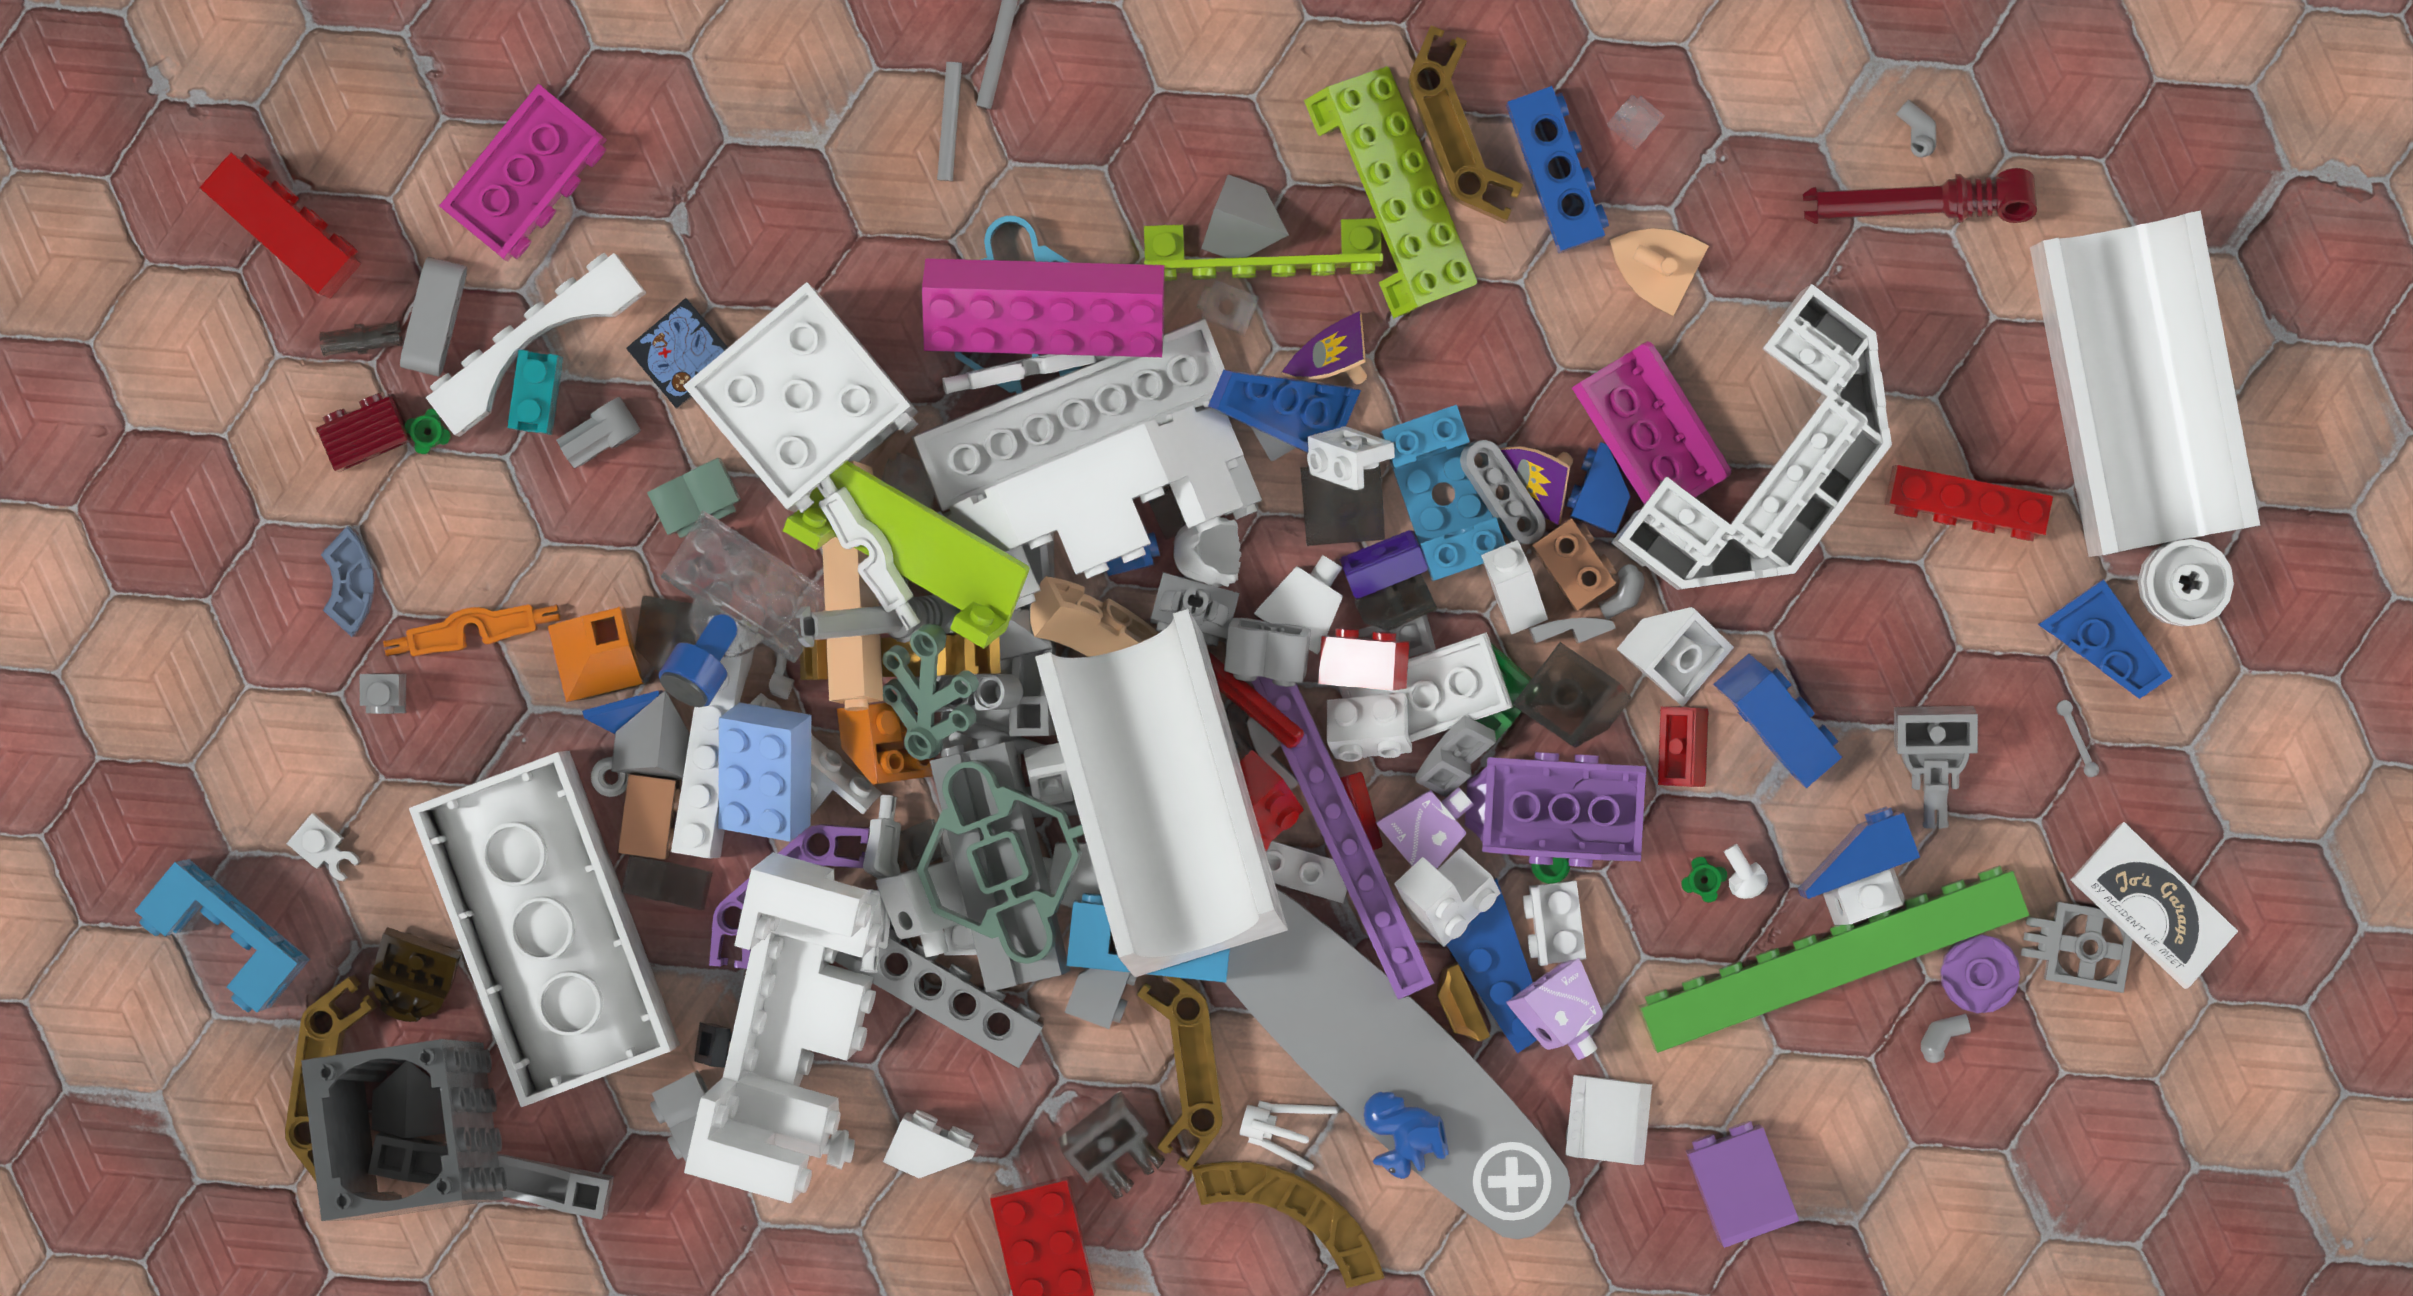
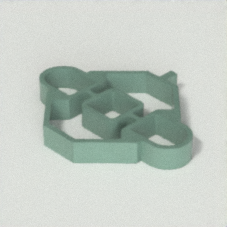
M965 761L953 766L944 777L942 792L948 808L941 811L917 867L918 875L932 911L991 939L999 937L1005 953L1016 962L1024 964L1037 962L1045 958L1053 950L1056 943V928L1051 916L1058 912L1082 856L1076 837L1084 834L1082 824L1072 828L1066 811L1008 785L1000 787L994 771L982 762ZM964 768H974L985 776L999 810L997 814L969 825L965 824L952 787L956 774ZM1017 800L1058 818L1072 856L1055 895L1043 889H1038L1023 896H1018L1015 884L1029 879L1032 875L1033 870L1018 832L1007 830L996 835L991 827V822L1012 814ZM978 827L982 830L984 839L971 844L966 850L972 871L981 892L991 894L1004 889L1008 897L1007 902L988 909L982 923L942 906L929 874L928 866L944 829L957 835ZM1008 837L1023 874L995 886H990L976 850ZM1033 899L1047 935L1044 949L1039 954L1033 956L1024 955L1015 949L1000 914L1002 910Z

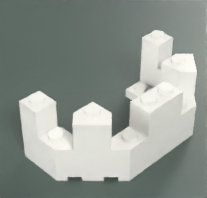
M1813 284L1803 289L1777 322L1780 326L1762 349L1820 392L1822 395L1816 401L1820 406L1732 523L1726 522L1671 479L1665 477L1642 509L1632 514L1611 542L1639 565L1648 567L1677 590L1796 573L1892 445L1890 428H1888L1886 399L1882 372L1880 371L1876 332Z
M1209 399L1203 402L1204 406L1197 409L1192 405L1165 416L1166 418L1160 421L1154 419L996 484L984 490V494L971 496L949 506L951 510L942 514L940 511L937 513L1029 566V573L1014 609L1016 610L1035 602L1033 594L1041 591L1022 546L1028 543L1031 550L1053 541L1051 533L1058 531L1075 574L1078 575L1084 572L1088 579L1109 570L1106 562L1118 557H1122L1123 562L1127 563L1146 555L1144 547L1151 543L1132 499L1140 497L1142 503L1148 502L1164 495L1162 487L1170 484L1188 529L1196 527L1198 533L1220 525L1218 517L1224 514L1227 516L1233 513L1237 520L1256 512L1255 504L1261 502L1262 499L1228 416L1208 407L1211 400Z
M774 852L751 869L734 945L748 950L751 949L723 1078L700 1099L684 1173L787 1203H792L801 1192L805 1193L807 1191L812 1175V1170L807 1169L809 1156L821 1158L830 1134L834 1135L836 1133L841 1115L837 1097L799 1087L803 1075H808L812 1067L814 1053L810 1051L846 1061L857 1050L861 1051L867 1036V1028L862 1027L865 1013L869 1014L871 1012L876 996V991L871 990L873 977L832 966L829 963H834L838 951L863 958L873 947H878L883 932L880 896L869 894V890L834 881V869Z

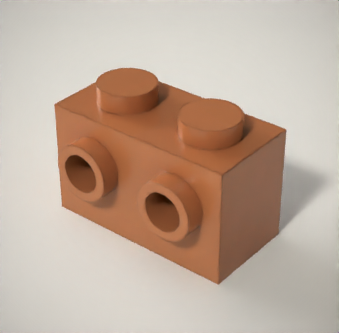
M1571 518L1532 544L1531 548L1572 608L1577 611L1614 586L1616 582L1612 576L1617 571L1605 554L1599 557L1590 546V543L1595 541L1585 524L1582 521L1575 524Z

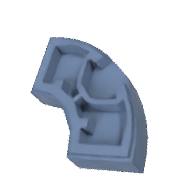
M347 526L321 554L330 567L333 579L331 597L323 611L351 637H354L369 614L374 596L375 580L372 562L364 543L350 526Z

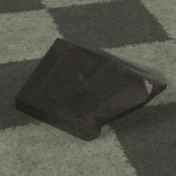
M1421 574L1364 597L1355 598V605L1363 622L1387 631L1437 610V606Z
M642 596L635 649L657 671H660L677 644L688 643L695 645L706 628L709 617L713 618L716 615H720L721 607Z

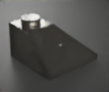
M1380 462L1376 468L1363 469L1364 488L1359 490H1353L1310 474L1309 467H1300L1306 546L1385 540Z
M1560 642L1514 701L1513 706L1567 744L1576 748L1608 730L1632 698L1620 682Z

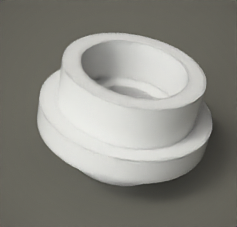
M613 757L598 761L591 772V782L595 790L608 797L618 796L627 789L629 775L628 773L617 772L618 781L615 784L611 785L605 781L604 775L607 770L612 768Z

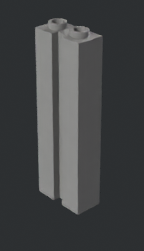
M999 735L977 741L979 749L967 752L964 751L963 744L942 749L940 751L942 758L930 761L941 809L948 808L942 792L944 777L953 766L965 761H979L986 764L994 771L1000 787L1008 785L1027 794L1014 740L1002 743L1001 736ZM974 768L960 770L953 780L952 787L965 824L969 825L997 814L999 810L985 776ZM1017 800L1011 815L991 822L992 830L996 835L1007 830H1015L1018 832L1033 872L1029 879L1015 884L1018 896H1023L1038 889L1051 893L1030 805ZM978 827L960 835L947 830L967 916L982 923L988 909L1008 901L1007 894L1004 889L991 894H984L981 892L972 871L966 850L971 844L984 839L981 828ZM1008 837L976 850L990 886H995L1023 874ZM1033 899L1000 912L1011 942L1017 951L1024 955L1033 956L1039 954L1044 949L1047 935ZM1057 914L1051 916L1056 928V943L1053 950L1045 958L1030 964L1019 963L1011 959L1005 953L999 937L991 939L971 930L986 993L1063 975L1070 971V967L1067 966V955Z

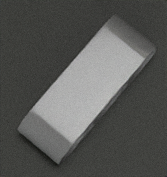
M432 257L426 258L401 353V368L440 377L445 365L465 285L467 266Z
M978 674L975 676L978 679L979 686L974 693L965 698L964 701L959 697L935 712L953 711L960 704H967L974 711L1011 709L1016 707L1022 699V684L1012 674ZM957 675L937 676L936 691L949 685ZM997 684L1000 686L1001 695L999 700L997 699L995 694ZM908 695L905 701L914 712H918L917 706Z

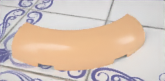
M1046 576L1039 585L1041 591L1034 593L1036 601L1031 603L1030 624L1034 637L1060 643L1087 657L1122 650L1158 634L1144 620L1115 601L1106 599L1104 602H1101L1084 594V586L1058 578Z

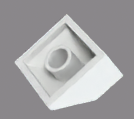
M1689 607L1642 619L1627 635L1617 650L1683 707L1734 647L1694 608Z

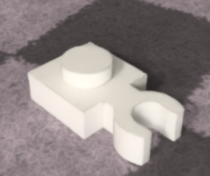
M312 813L286 843L316 869H319L324 862H327L331 875L339 881H345L347 878L339 869V863L342 859H348L355 866L361 862L355 853L341 851L337 847L344 838L315 813Z

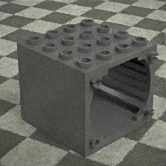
M439 1039L301 1060L321 1221L368 1220L504 1200L503 1191L507 1189V1178L504 1168L499 1167L497 1153L502 1149V1139L499 1129L494 1128L492 1112L497 1110V1100L493 1088L489 1089L487 1075L492 1070V1061L489 1050L484 1049L483 1043ZM405 1061H409L412 1064L421 1066L430 1073L432 1088H440L448 1155L441 1156L442 1172L435 1181L422 1191L402 1198V1195L395 1192H378L376 1175L368 1174L373 1146L364 1081L381 1082L387 1076L386 1071H395Z

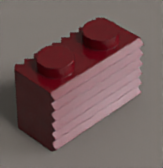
M381 393L359 401L361 408L347 414L345 409H340L323 417L325 424L316 427V430L334 471L342 472L411 442L394 398L388 396L383 399Z

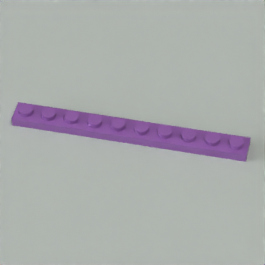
M1257 676V679L1252 681L1255 690L1304 731L1303 739L1295 748H1287L1282 743L1281 747L1299 782L1298 784L1397 999L1400 1000L1435 984L1297 683L1291 687L1278 686L1273 684L1270 678Z

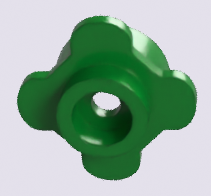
M428 409L425 415L416 419L410 418L405 423L407 433L411 435L415 442L414 449L419 454H428L432 447L438 444L446 445L451 439L450 431L444 429L440 421L441 417L435 409ZM426 428L431 429L430 435H425L424 430Z
M1696 857L1691 861L1692 869L1688 877L1682 879L1681 886L1685 892H1694L1700 895L1704 902L1711 903L1717 899V890L1721 882L1726 881L1727 871L1721 866L1714 867L1708 864L1704 857ZM1702 876L1708 877L1707 883L1701 882Z

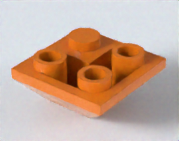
M625 607L600 611L548 626L566 702L643 684Z
M887 703L871 704L868 709L859 711H848L845 708L837 709L841 748L871 784L933 776L930 761L934 760V758L919 760L908 753L904 744L907 728L891 705Z

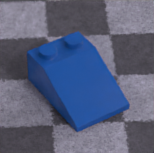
M1885 806L1864 814L1867 821L1857 824L1798 887L1800 896L1810 899L1920 858L1904 812L1892 811L1891 807L1887 808Z

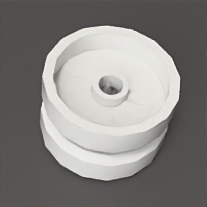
M2195 539L2166 542L2151 551L2141 565L2138 578L2140 598L2148 612L2161 622L2175 626L2205 624L2220 615L2230 601L2234 586L2232 569L2223 553L2210 543ZM2181 576H2187L2190 580V586L2185 591L2181 590L2184 584L2179 583Z

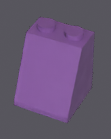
M1751 1121L1729 1128L1730 1135L1717 1140L1714 1134L1692 1141L1694 1148L1686 1150L1717 1240L1724 1248L1799 1221L1764 1128L1760 1124L1753 1126Z

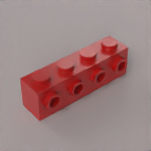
M1895 465L1892 466L1884 505L1895 507L1894 514L1917 518L1918 512L1934 515L1933 522L1956 526L1957 520L1972 522V530L1995 534L1997 527L2011 530V538L2034 542L2035 535H2046L2053 496Z

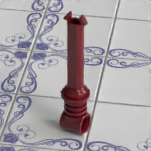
M2012 168L2002 171L1995 177V182H1991V177H1986L1983 183H1981V178H1975V183H1971V178L1955 174V179H1948L1943 185L1818 192L1816 187H1812L1803 193V201L1817 200L1816 211H1804V219L1814 224H1818V219L1943 213L1948 218H1956L1957 223H1962L1966 218L1972 217L1973 212H1976L1977 217H1982L1983 212H1986L1987 217L1992 216L1993 211H1996V215L2003 221L2021 223L2032 219L2037 213L2035 178L2029 170L2023 168Z

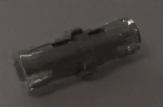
M394 321L393 323L364 326L363 323L354 324V328L322 331L319 333V339L323 341V344H320L322 355L326 357L328 355L358 351V354L361 355L367 354L368 349L402 346V336L399 337V333H402L399 321Z

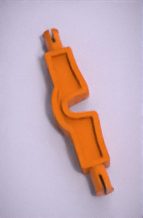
M527 604L498 611L470 607L454 612L444 622L408 629L406 631L407 636L384 640L383 645L384 647L400 645L396 648L386 649L385 654L387 657L405 652H410L411 656L417 657L436 652L460 651L467 647L465 629L470 623H475L478 626L484 644H493L517 635L536 632L538 630L537 625L560 621L561 617L559 613L544 616L548 613L558 612L557 604L534 609L532 605Z

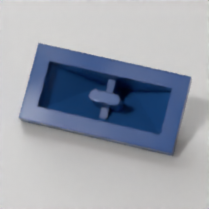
M663 690L583 710L584 719L615 734L617 730L658 697Z

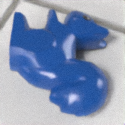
M1378 1092L1366 1101L1363 1113L1366 1126L1378 1135H1393L1395 1149L1376 1156L1373 1160L1375 1165L1383 1166L1393 1176L1405 1179L1411 1173V1161L1418 1171H1422L1425 1168V1154L1433 1152L1438 1159H1445L1446 1155H1449L1444 1123L1440 1116H1434L1419 1107H1405L1403 1098L1395 1096L1393 1092Z

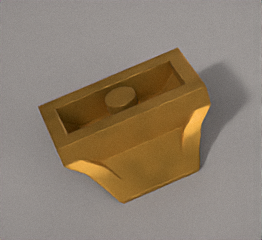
M1456 962L1444 967L1436 994L1454 1033L1465 1035L1475 1041L1489 1038V1032L1459 964Z

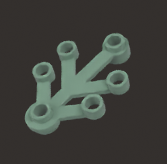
M924 624L910 638L912 650L921 658L920 682H918L907 666L910 663V655L904 647L894 645L883 655L885 667L897 677V679H891L883 686V700L892 706L906 726L905 748L911 756L919 760L934 758L943 748L942 739L956 731H966L976 722V713L967 704L958 705L950 712L948 719L935 725L934 713L959 697H969L979 686L977 677L972 672L964 670L955 676L949 685L936 691L938 654L945 648L946 633L939 625ZM908 695L917 706L918 715L914 713L905 701Z

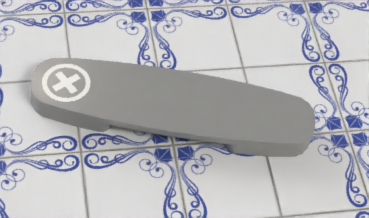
M1276 888L1288 930L1230 948L1227 981L1225 984L1293 1060L1388 1150L1395 1149L1393 1135L1373 1133L1366 1126L1363 1116L1366 1101L1375 1093L1393 1092L1395 1096L1403 1098L1405 1107H1419L1434 1116H1440L1444 1123L1449 1155H1446L1445 1159H1438L1433 1152L1424 1155L1425 1168L1422 1171H1418L1411 1161V1169L1461 1209L1506 1238L1523 1239L1532 1237L1547 1227L1567 1202L1571 1184L1566 1166L1543 1135L1472 1056L1410 996L1398 1000L1384 972L1345 941L1337 932L1297 901Z

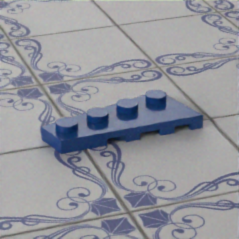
M1223 369L1208 407L1308 453V436L1347 425L1361 390L1346 386Z
M1495 878L1494 881L1501 894L1496 897L1494 904L1487 911L1480 912L1467 925L1466 930L1461 936L1452 939L1446 945L1515 1051L1519 1053L1536 1042L1537 1039L1506 1002L1531 985L1533 981L1498 880Z

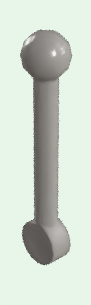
M2067 700L2060 701L2056 706V710L2066 720L2084 761V773L2088 777H2095L2099 773V766L2092 762L2072 717L2073 706Z

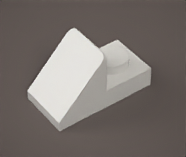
M1059 743L1024 750L1032 797L1050 805L1073 801L1071 785Z

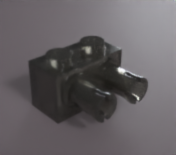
M1121 1091L1058 1138L1062 1154L1086 1183L1097 1176L1114 1199L1123 1196V1193L1120 1191L1121 1187L1128 1193L1134 1185V1182L1128 1178L1115 1162L1123 1154L1128 1152L1145 1175L1154 1172V1169L1151 1167L1152 1163L1159 1169L1165 1161V1158L1159 1154L1146 1138L1149 1133L1144 1118Z

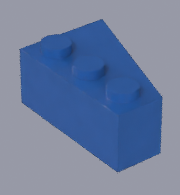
M1748 653L1713 684L1721 694H1724L1739 711L1737 713L1745 722L1752 726L1762 738L1764 744L1806 789L1842 758L1833 747L1838 743V740L1825 725L1822 724L1818 728L1810 718L1815 712L1802 697L1799 696L1794 700L1787 691L1792 686L1791 683L1777 668L1770 671Z

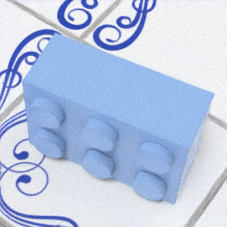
M739 702L719 717L718 829L791 842L811 826L812 715Z

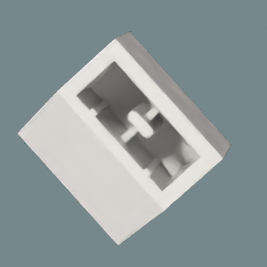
M916 1110L914 1115L907 1112L903 1117L883 1162L912 1176L922 1178L972 1159L978 1144L972 1142L974 1135L955 1126H952L950 1131L936 1125L937 1118L923 1111Z

